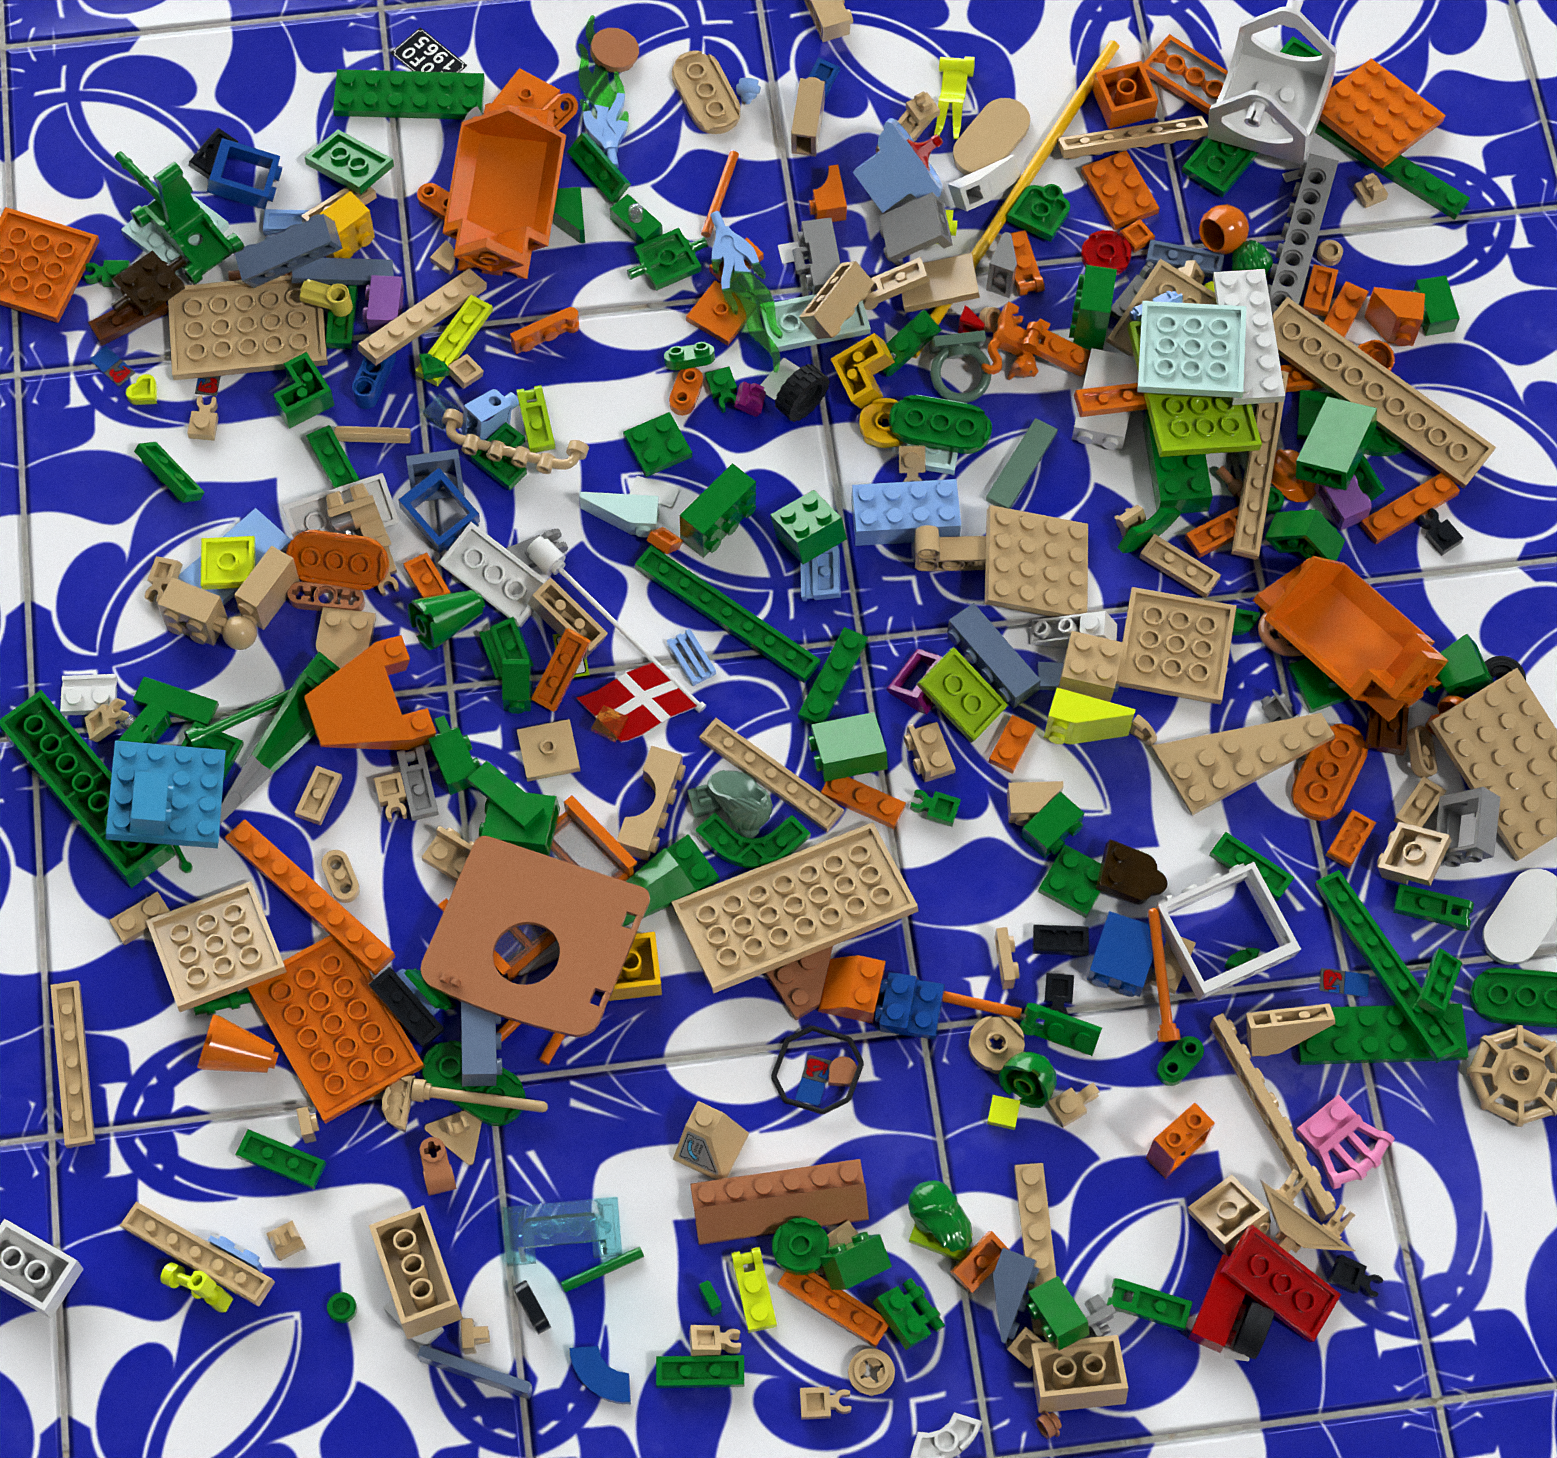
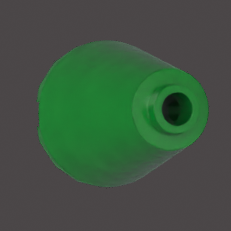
M473 590L419 598L408 604V616L412 628L417 627L420 635L416 636L419 642L427 650H432L439 647L482 615L485 603L483 597Z

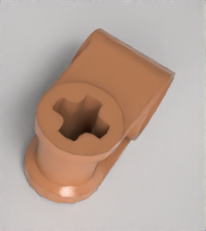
M436 1137L425 1139L420 1146V1156L428 1196L457 1189L444 1143ZM435 1148L437 1157L431 1158L429 1149Z

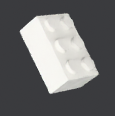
M4 1219L0 1225V1290L51 1319L80 1276L83 1267L76 1259Z

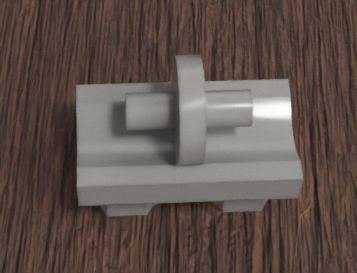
M1097 1294L1084 1303L1090 1313V1316L1086 1317L1089 1335L1084 1338L1102 1337L1111 1332L1108 1324L1101 1328H1098V1326L1113 1319V1314L1116 1313V1310L1112 1304L1107 1306L1101 1296Z

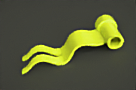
M965 56L964 59L940 57L939 72H943V79L938 101L940 116L937 117L934 135L940 136L945 125L949 103H952L954 139L959 138L967 77H973L975 57Z

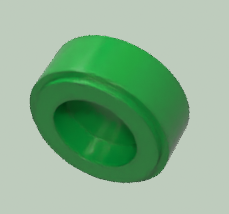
M1270 487L1266 514H1275L1281 510L1284 496L1279 489Z
M339 1292L329 1299L327 1311L335 1322L347 1323L355 1317L357 1304L350 1294Z

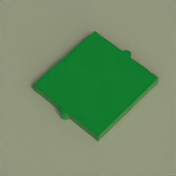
M415 968L414 970L407 969L404 972L434 1008L447 1011L448 1009L453 1010L457 1006L449 996L430 988L423 980L420 970Z

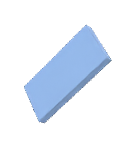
M256 508L223 536H255V566L271 546L285 552L288 544L291 542L288 536ZM201 556L179 574V580L201 588ZM239 588L207 589L206 591L220 596L223 605H225L235 596L234 594Z

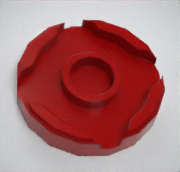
M1111 230L1097 231L1084 241L1081 259L1085 267L1086 265L1117 269L1116 275H1119L1127 269L1131 261V246L1125 237L1119 236L1117 232Z

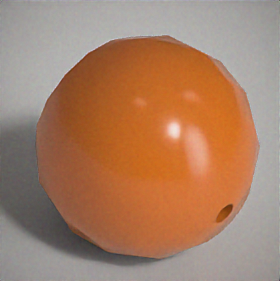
M1229 204L1212 207L1203 215L1199 226V235L1204 246L1218 254L1233 253L1234 250L1246 241L1249 233V223L1245 214L1239 208Z

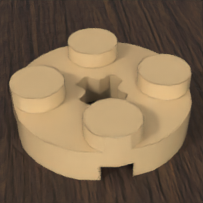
M985 1017L977 1022L971 1030L968 1044L970 1055L981 1068L991 1073L999 1074L1011 1057L1024 1051L1023 1031L1016 1022L1008 1017ZM992 1038L996 1041L1002 1039V1049L991 1048L992 1043L990 1040Z

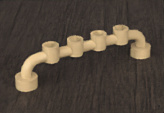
M446 409L442 418V422L446 425L445 431L448 438L456 444L463 445L461 450L465 454L476 455L478 449L487 451V458L495 462L501 461L502 456L511 457V463L514 466L525 468L527 462L537 464L536 469L543 474H550L552 468L560 470L572 468L579 460L586 458L589 446L579 440H571L566 450L569 457L567 459H557L552 454L533 453L522 446L514 448L506 446L498 440L490 442L482 440L474 434H459L456 429L462 427L463 413L458 410Z

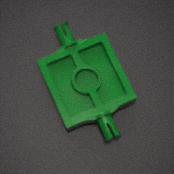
M676 228L634 246V253L640 265L627 270V274L630 280L644 274L650 279L656 291L701 272V264L696 258L695 252L708 247L707 240H705V237H702L691 243L684 237L681 230Z

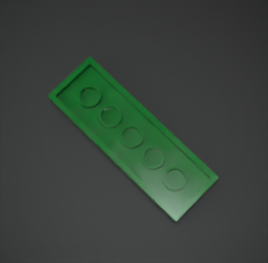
M337 69L333 106L334 116L464 120L469 111L477 106L481 113L483 112L485 76L484 73Z
M1462 1003L1448 1004L1442 1018L1462 1048L1460 1052L1442 1061L1467 1060L1469 1055ZM1397 1005L1331 1007L1335 1017V1024L1297 1044L1299 1065L1434 1061Z

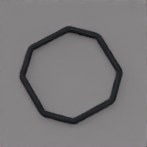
M809 1026L784 1040L772 1071L771 1079L782 1101L786 1104L818 1114H826L852 1099L864 1066V1061L851 1037L817 1026ZM812 1031L847 1041L858 1061V1066L846 1098L823 1109L787 1098L777 1078L789 1042Z

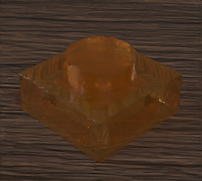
M603 705L591 730L616 743L628 720V716Z

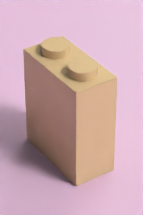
M815 77L800 78L791 130L793 154L814 157L817 154L825 105V81H820V79Z
M271 546L234 594L241 616L249 618L255 626L262 630L266 628L287 600V591L293 583L300 582L294 559L291 556Z

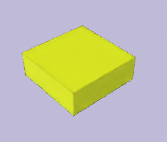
M993 1095L987 1124L1015 1130L1020 1100Z

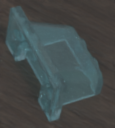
M618 1197L503 1207L507 1266L536 1264L535 1247L592 1242L594 1258L622 1255Z

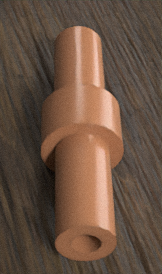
M1224 466L1220 467L1216 474L1228 485V490L1234 497L1238 496L1240 498L1243 482L1240 479H1235Z

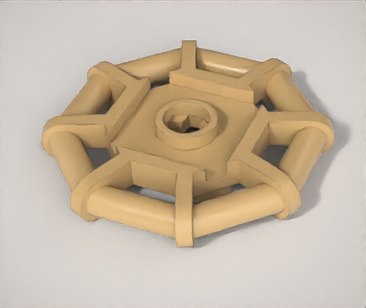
M1516 1025L1515 1028L1490 1036L1483 1035L1479 1039L1480 1044L1470 1067L1466 1068V1075L1470 1077L1480 1100V1108L1483 1111L1488 1110L1515 1123L1516 1127H1523V1124L1548 1116L1555 1117L1557 1115V1084L1551 1098L1544 1093L1549 1082L1557 1083V1043L1555 1040L1551 1042L1524 1029L1522 1025ZM1515 1039V1046L1511 1049L1502 1050L1498 1046V1044ZM1524 1041L1542 1049V1051L1539 1053L1524 1046ZM1489 1051H1491L1496 1056L1491 1068L1482 1067ZM1547 1055L1556 1073H1550L1549 1068L1547 1070L1544 1064L1546 1062L1544 1058ZM1519 1069H1522L1524 1071L1523 1075L1527 1077V1080L1522 1079L1519 1081L1515 1079L1513 1071L1517 1072ZM1482 1076H1487L1491 1079V1086L1496 1091L1491 1096L1488 1093ZM1502 1097L1516 1104V1111L1495 1101ZM1538 1100L1543 1105L1542 1107L1524 1112V1104H1529L1532 1101Z

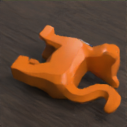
M1009 301L1001 311L998 318V329L988 344V354L993 364L983 363L981 364V369L987 374L994 375L999 373L1002 369V358L997 349H1001L1018 357L1011 367L1007 377L1008 380H1011L1014 376L1022 378L1027 376L1035 377L1038 373L1035 361L1036 355L1022 347L1023 340L1028 335L1024 328L1018 326L1022 322L1023 316L1013 315L1018 313L1019 306ZM1041 318L1037 321L1042 324L1044 329H1049L1050 323Z

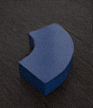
M599 1346L569 1348L573 1368L582 1384L596 1394V1396L608 1402L631 1404L629 1373L618 1372L609 1367L601 1357Z

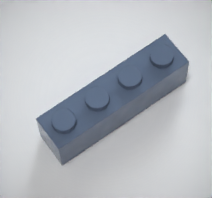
M317 214L310 217L304 223L289 226L282 233L267 236L262 242L245 246L242 251L235 253V258L242 281L256 288L343 248L335 221L324 214Z
M974 603L949 620L947 630L949 639L964 650L966 659L971 664L975 663L981 670L980 673L983 679L995 686L997 693L1006 703L1008 702L1015 708L1039 691L1040 678Z
M461 1002L462 1086H496L497 1075H502V1058H496V1050H501V1033H496V1024H501V1017Z

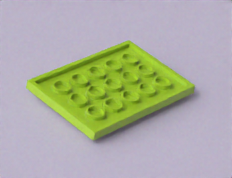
M1141 321L1129 322L1127 330L1139 371ZM1144 393L1160 457L1258 451L1262 446L1251 404L1232 405L1231 397Z

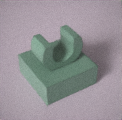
M707 784L687 790L694 818L721 811L720 804L715 800Z

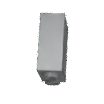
M1479 787L1440 797L1436 832L1448 834L1452 840L1442 860L1444 865L1459 867L1460 864L1469 862L1479 863L1483 859L1494 857L1500 796L1485 787ZM1477 812L1474 844L1458 847L1461 816Z

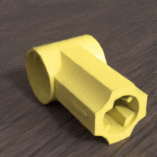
M307 279L301 286L299 297L302 302L330 309L334 315L339 317L350 314L353 309L349 290L343 284L337 283L331 286Z

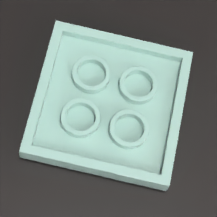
M192 195L193 200L210 216L213 223L223 234L229 228L228 221ZM132 219L121 229L123 236L148 254L153 250L162 261L168 264L180 256L151 222L141 228ZM193 235L189 238L188 242L194 246L202 243L203 238L200 235ZM186 265L178 269L175 274L179 276L183 272L182 268Z

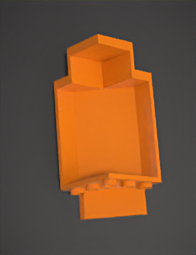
M488 103L485 104L484 115L475 116L472 119L461 122L443 227V234L456 239L453 257L459 259L457 270L466 271L469 268H479L483 274L502 276L503 271L516 275L517 278L528 279L532 251L548 247L566 135L553 126L554 112L545 109Z
M1312 556L1262 590L1252 600L1267 613L1264 619L1354 700L1365 701L1388 722L1396 717L1403 705L1408 708L1421 699L1423 692L1428 686L1436 688L1441 684L1435 677L1447 664L1448 660L1432 647L1435 642L1344 562Z

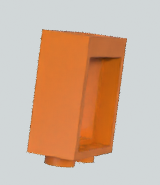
M1193 1103L1154 1138L1146 1159L1166 1179L1206 1143L1215 1122L1196 1103Z

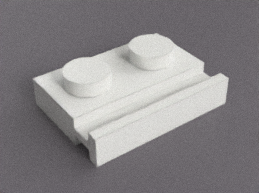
M116 674L62 676L60 712L63 716L89 715L103 704L109 706L117 698L118 678Z

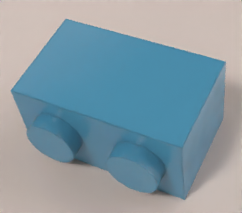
M135 771L130 833L164 835V826L170 825L172 809L166 808L167 801L172 802L174 785H168L169 774Z

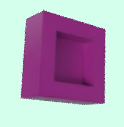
M741 383L734 407L757 417L762 411L766 391H764L765 387L756 383Z

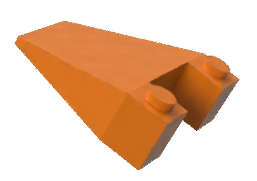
M402 635L375 642L304 696L321 747L410 750L418 746L428 745V739L436 735L428 708L404 715L401 714L388 675L406 671L410 661Z

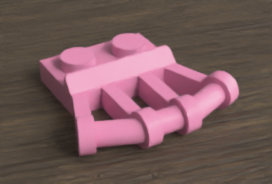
M1339 1094L1295 1131L1320 1158L1333 1190L1340 1188L1341 1184L1357 1179L1363 1180L1367 1176L1366 1172L1372 1167L1377 1168L1381 1165V1159L1387 1147L1391 1146L1395 1140L1388 1132L1380 1131L1363 1122L1361 1116L1357 1115ZM1355 1130L1377 1141L1373 1151L1354 1133ZM1347 1139L1364 1160L1359 1164L1356 1163L1339 1143ZM1330 1151L1348 1168L1347 1171L1341 1173L1335 1171L1329 1156Z

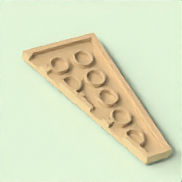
M1316 713L1152 745V749L1193 816L1335 738V734L1322 713Z

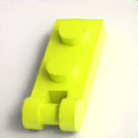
M760 1247L751 1248V1252L740 1254V1251L731 1253L748 1333L777 1327ZM754 1263L755 1270L744 1273L743 1265Z

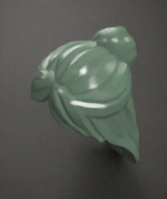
M722 770L711 775L707 784L715 800L720 804L734 826L737 827L738 834L742 837L754 839L759 833V828L770 819L773 804L768 792L761 788L746 773Z

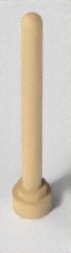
M416 1078L413 1082L411 1100L415 1102H424V1100L436 1098L541 1113L546 1112L548 1109V1104L544 1101L433 1087L432 1083H427V1080Z

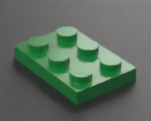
M339 129L304 157L306 165L359 194L366 191L394 167V161L391 157Z

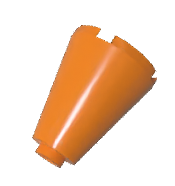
M213 1014L197 1068L214 1071L267 1073L268 1068H275L279 1053L274 1051L275 1045L229 1020Z

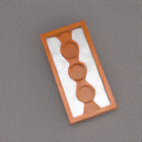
M1170 34L1143 63L1149 78L1208 115L1211 105L1217 102L1228 73L1226 69Z

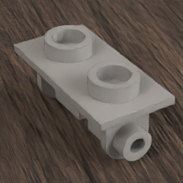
M1273 689L1272 691L1275 694L1273 698L1267 696L1261 700L1263 704L1261 708L1265 711L1271 722H1275L1279 718L1285 720L1300 717L1299 714L1293 716L1289 710L1293 705L1284 692L1279 695Z

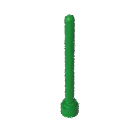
M290 689L203 729L201 727H192L184 731L188 745L201 748L204 746L203 743L207 742V738L281 705Z

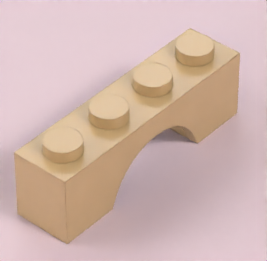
M651 745L643 767V780L654 790L655 800L644 813L633 817H625L616 840L633 857L648 861L651 852L656 853L660 841V838L657 837L659 829H664L669 816L666 813L669 804H674L677 795V789H674L677 780L682 781L686 770L681 754Z

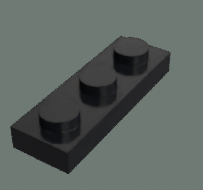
M391 967L387 968L368 984L371 991L422 1049L444 1032V1027Z

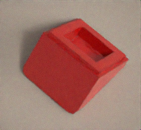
M964 306L959 319L958 333L983 331L985 324L968 306Z

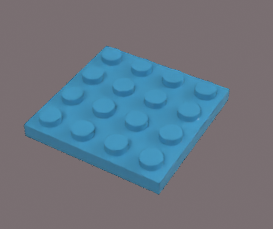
M115 740L106 839L218 849L226 750ZM135 771L169 774L168 785H174L172 802L167 801L166 808L172 809L170 825L164 826L163 836L130 833Z

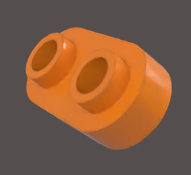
M563 93L556 95L543 109L555 113L553 126L559 131L576 114L578 102L572 94ZM562 102H563V104H564V109H563V110L561 109V103H562Z
M434 183L423 184L417 191L419 205L445 221L449 192Z
M683 369L678 373L669 398L670 408L675 414L681 416L688 415L694 410L703 386V375L699 369ZM692 376L694 379L688 380L686 377ZM681 397L686 398L685 401H679L678 399Z

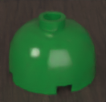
M1021 1052L1011 1057L1005 1063L999 1073V1081L1008 1095L1013 1092L1021 1097V1105L1030 1108H1041L1052 1097L1057 1085V1076L1052 1064L1045 1056L1034 1052Z

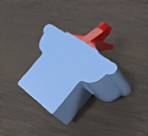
M889 118L885 122L884 130L878 138L880 151L853 171L882 213L908 194L920 198L933 192L939 197L943 190L942 182L929 162L932 150L936 147L939 148L943 144L941 137L936 134L925 142L916 143L896 119Z

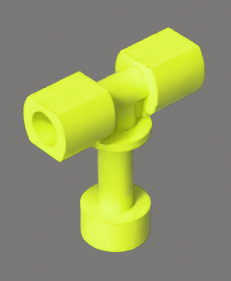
M173 1262L168 1263L162 1270V1284L171 1288H177L180 1285L191 1290L194 1298H204L205 1302L218 1312H226L233 1301L232 1296L222 1287L216 1285L215 1281L203 1271H194L190 1277L185 1274L184 1267Z

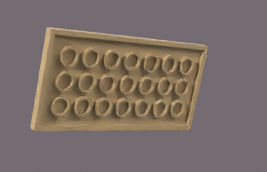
M873 822L671 902L672 908L713 993L918 912V905Z

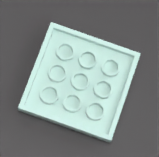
M1143 301L1137 392L1243 398L1247 306Z

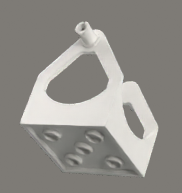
M1288 0L1286 7H1279L1241 23L1224 85L1217 102L1211 105L1209 110V139L1298 164H1304L1334 79L1337 55L1336 48L1300 12L1304 0ZM1276 25L1295 28L1322 55L1317 57H1299L1285 54L1264 45L1253 37V34Z

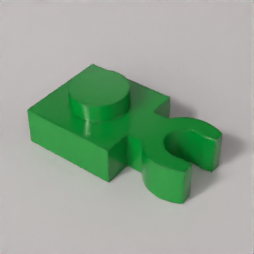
M104 260L103 266H98L96 263H87L85 266L87 272L95 273L85 275L84 278L87 284H96L102 281L103 287H116L113 284L112 278L131 266L129 260Z
M730 366L706 372L705 379L712 399L719 398V409L724 413L725 403L731 402L735 405L737 397L734 394L737 393V386Z
M915 790L914 797L920 798L923 802L920 804L911 802V811L916 813L927 811L926 819L950 827L953 826L961 799L935 791L933 798L928 797L925 791Z

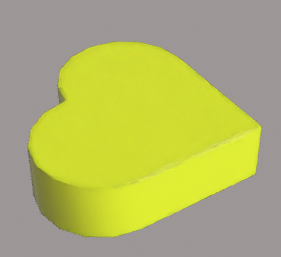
M150 374L138 377L136 383L131 384L126 389L128 401L134 405L157 404V383L155 378Z

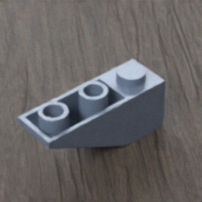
M1003 1248L993 1273L1001 1342L1007 1344L1009 1339L1014 1340L1020 1325L1015 1322L1018 1312L1025 1311L1029 1301V1296L1025 1294L1029 1283L1035 1284L1040 1268L1035 1267L1036 1260Z

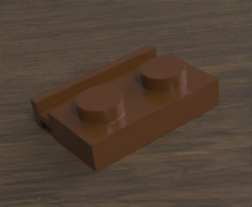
M1368 704L1365 749L1374 748L1380 752L1403 756L1406 752L1409 707L1407 708L1403 705L1396 717L1388 722Z

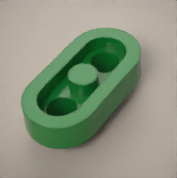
M698 342L694 345L682 347L674 346L664 353L665 366L670 370L706 366L715 360L714 347L706 342Z
M1192 1036L1183 1037L1160 1061L1157 1067L1158 1079L1167 1086H1175L1181 1083L1201 1061L1204 1054L1202 1042ZM1191 1046L1195 1052L1188 1053L1185 1047ZM1174 1066L1177 1072L1171 1073L1167 1067Z

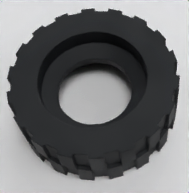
M806 364V366L800 367L781 386L775 399V407L793 422L800 421L820 404L829 388V378L813 364Z

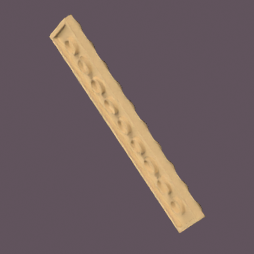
M1289 297L1283 301L1272 315L1278 354L1339 399L1377 408L1376 426L1463 489L1496 449L1490 442Z

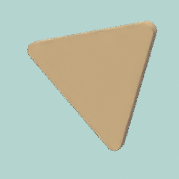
M461 1111L425 1125V1130L430 1135L439 1138L446 1148L466 1164L472 1165L474 1163L482 1121L466 1111Z

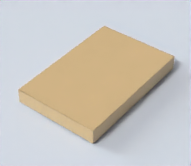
M972 253L925 262L924 265L930 281L902 293L905 313L980 298Z

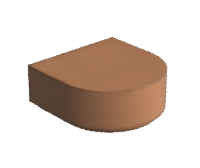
M845 1056L834 1059L829 1067L828 1086L850 1087L857 1069L856 1063L851 1058Z

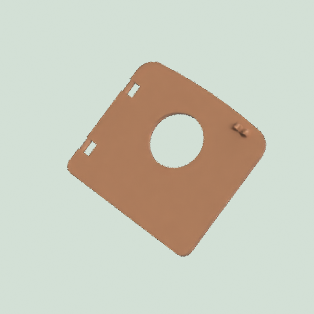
M481 836L473 844L424 955L420 968L422 978L430 988L500 1017L572 1037L587 1036L595 1031L601 1022L610 995L613 993L641 920L650 903L649 892L643 887L490 836ZM627 914L636 916L631 929L622 926ZM526 924L537 925L551 932L556 938L560 948L558 963L553 972L540 982L529 985L512 983L502 977L494 965L493 956L496 944L503 934L514 927ZM595 990L604 993L599 1006L590 1003Z

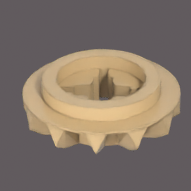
M869 1348L858 1352L851 1359L848 1375L851 1385L859 1393L873 1396L883 1394L892 1385L895 1377V1368L891 1358L885 1352ZM865 1362L872 1369L880 1368L876 1374L878 1383L871 1377L862 1378L867 1371Z

